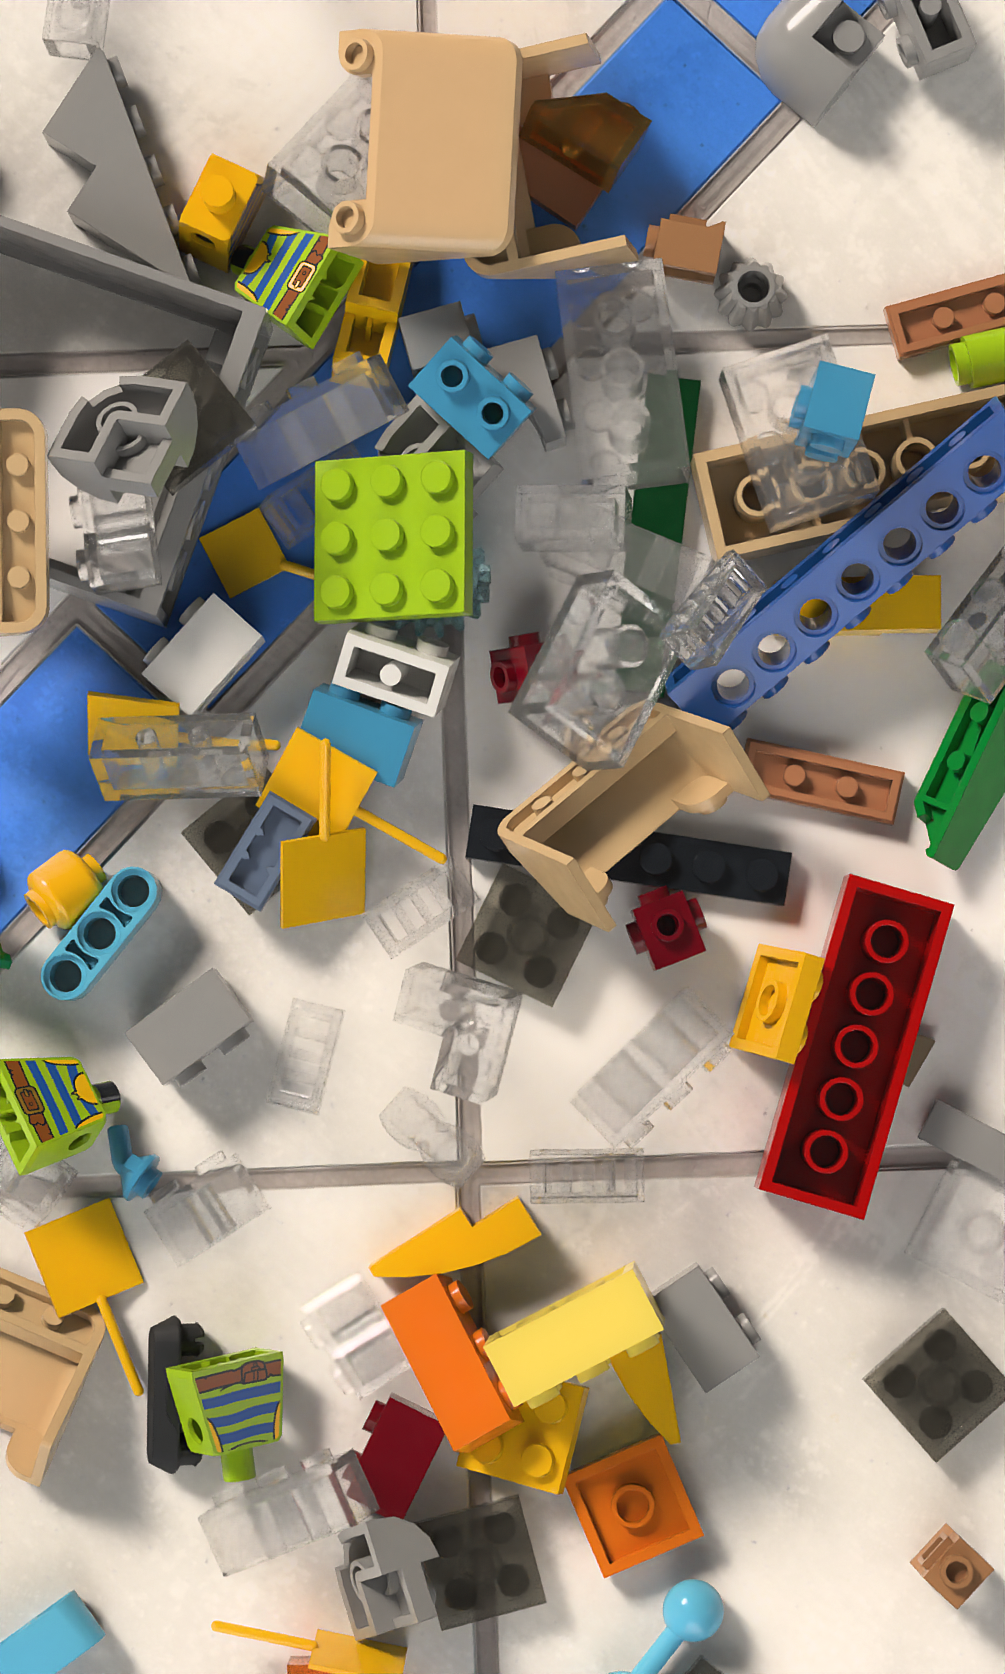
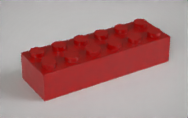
M853 874L843 877L820 956L825 959L821 971L823 974L822 988L817 998L812 1002L806 1022L808 1028L806 1043L803 1049L797 1053L795 1064H789L754 1187L854 1218L865 1219L955 904Z

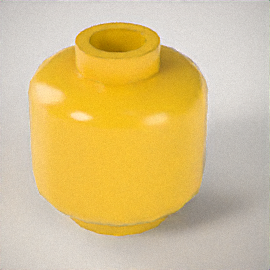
M62 850L28 875L27 886L29 891L24 894V898L34 915L47 928L50 929L56 925L63 930L72 929L103 890L101 883L107 880V876L99 863L90 854H86L81 858L70 850Z

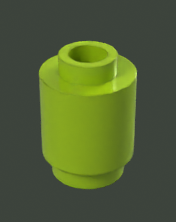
M1005 327L961 336L960 342L949 344L950 367L957 386L969 384V387L974 389L1005 382Z

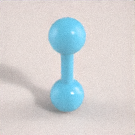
M697 1579L684 1580L673 1586L663 1602V1618L667 1627L631 1672L614 1671L609 1674H658L683 1641L699 1642L715 1634L724 1617L723 1601L717 1590L709 1583Z

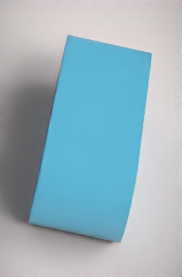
M130 866L121 869L111 878L45 961L41 969V982L43 988L50 996L58 1000L75 1001L84 998L94 988L158 907L162 897V888L154 874L140 867ZM142 877L148 883L150 889L149 896L142 905L130 907L123 900L122 888L130 878ZM107 919L114 925L116 931L115 939L108 948L99 950L94 948L89 941V929L95 921ZM67 961L76 963L82 973L79 986L70 992L62 991L55 982L57 968Z
M73 1590L0 1642V1674H56L89 1650L106 1634L76 1591Z

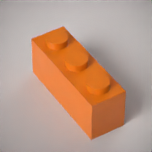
M434 1274L380 1305L454 1452L470 1453L525 1422L518 1409L523 1403L516 1407L513 1406L483 1348L490 1335L484 1328L477 1329L469 1313V1310L474 1308L472 1299L465 1286L459 1280L453 1282L451 1277Z

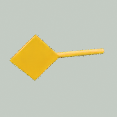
M259 507L199 538L230 599L283 571L314 580L313 568L286 560Z

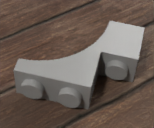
M460 301L398 318L413 378L418 375L452 336L458 335L465 341L471 335L482 344L474 313L464 316ZM534 335L488 348L487 350L494 356L488 364L504 378L509 372L513 373L534 393L529 401L537 409L528 419L535 427L545 452L566 446L567 437L565 431L573 429V423L566 399H555L550 380L559 378L551 347L541 349L538 336Z

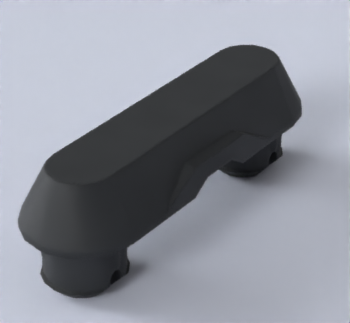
M176 1315L152 1326L149 1330L147 1460L149 1464L169 1474L176 1473L179 1467L183 1465H193L195 1467L202 1459V1454L191 1452L187 1446L184 1433H180V1419L167 1378L166 1368L181 1365L182 1356H195L197 1358L204 1350V1343L195 1342V1339L204 1337V1330L198 1322L181 1324L180 1319Z

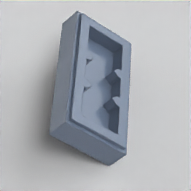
M269 791L214 884L262 912L280 882L281 841L307 837L317 819L272 791Z

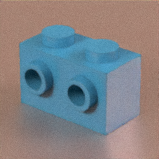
M458 335L450 337L410 382L408 387L489 460L495 456L537 409L529 401L534 393L513 373L509 372L504 378L488 364L494 356L474 337L469 335L463 341Z
M820 360L809 386L801 384L799 393L795 397L788 427L798 429L794 445L805 447L806 456L824 462L836 463L838 456L848 458L859 441L876 374Z
M332 681L330 685L323 683L315 688L310 698L301 729L321 740L324 738L329 739L331 746L377 771L378 773L374 778L375 781L393 788L404 779L424 720L412 716V710L383 700L381 704L361 697L362 693L332 684Z

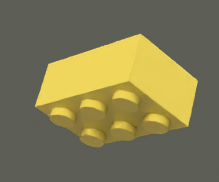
M633 1261L490 1335L483 1348L513 1406L516 1407L527 1401L530 1409H533L560 1394L559 1390L562 1388L561 1383L575 1375L580 1383H584L607 1371L610 1368L608 1365L611 1363L610 1357L626 1350L631 1358L659 1343L658 1338L660 1337L658 1332L664 1330L665 1318L636 1262Z

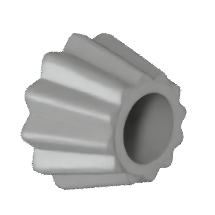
M750 258L745 264L733 262L729 272L720 274L721 286L715 290L714 296L720 301L718 313L728 316L731 326L742 325L750 332L757 326L768 328L772 318L782 315L781 304L787 299L788 294L782 288L784 277L774 273L771 263L760 265L756 259ZM747 287L756 288L760 293L761 299L758 302H748L741 297V291Z

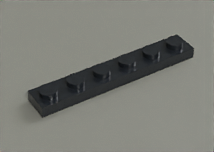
M473 804L466 859L523 867L509 852L497 832L502 820L513 810ZM653 832L610 868L606 874L611 881L657 888L668 885L670 890H683V892L783 907L785 906L792 853Z

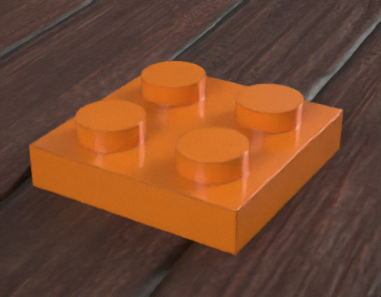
M660 1433L568 1472L565 1487L604 1578L704 1536Z

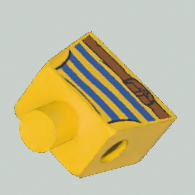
M212 153L179 220L180 251L185 254L191 253L193 258L228 274L231 269V257L234 251L243 244L271 186V182L250 170ZM202 235L208 238L214 244L202 240L199 236Z

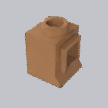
M670 213L669 219L661 218L660 226L649 224L643 256L653 258L651 274L713 285L726 222L722 221L707 227V220Z
M947 1523L909 1562L957 1610L994 1571V1568Z

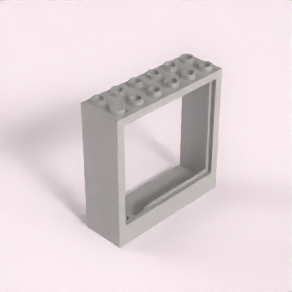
M0 215L1 254L215 328L205 357L206 366L194 396L197 406L198 430L195 449L189 466H174L159 497L149 496L119 581L117 582L49 558L50 588L166 628L273 332L268 310L251 302Z

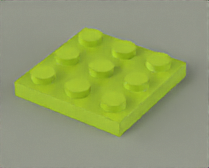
M467 450L315 461L314 622L324 625L473 616V453Z

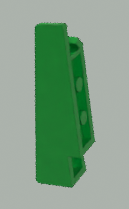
M1005 651L1001 663L982 656L914 799L917 818L926 824L930 846L925 849L927 857L955 871L962 865L1005 793Z

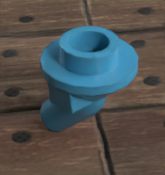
M127 1125L109 1127L107 1133L111 1161L115 1171L120 1175L123 1198L127 1201H131L137 1195L143 1199L146 1198L162 1176V1172L157 1169L160 1157L156 1154L136 1156L132 1153L129 1127Z

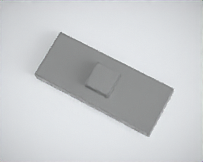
M936 1099L917 1138L1005 1183V1134Z

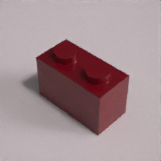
M391 1392L386 1404L378 1400L375 1401L362 1428L371 1433L363 1452L351 1450L338 1479L347 1483L342 1497L385 1518L397 1517L404 1520L445 1433L435 1413Z

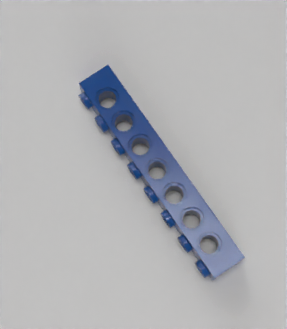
M997 396L992 398L664 678L667 695L682 711L729 726L734 730L746 718L747 709L761 697L764 699L771 698L785 686L789 679L787 675L802 662L810 664L821 657L830 645L828 640L844 627L852 629L860 624L870 613V605L885 592L893 594L904 587L913 576L912 569L927 557L934 559L943 554L955 541L954 534L969 521L977 523L987 517L997 506L998 501L996 499L1005 492V406ZM980 456L995 458L994 466L988 474L980 477L968 474L969 466L976 458ZM948 492L953 495L951 504L941 512L926 510L928 499L935 493ZM895 528H906L911 531L908 541L900 547L891 548L883 544L885 536ZM860 563L869 567L867 575L859 582L848 583L841 579L844 570L852 564ZM821 599L827 602L825 611L818 617L807 618L800 614L802 606L809 600ZM778 634L786 638L784 646L776 652L768 653L758 648L762 639L768 635ZM736 669L745 674L742 682L734 687H724L717 682L719 676L727 670Z

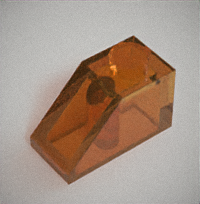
M607 92L536 100L530 107L519 137L609 193L638 152L652 121L640 114L631 104L621 102Z

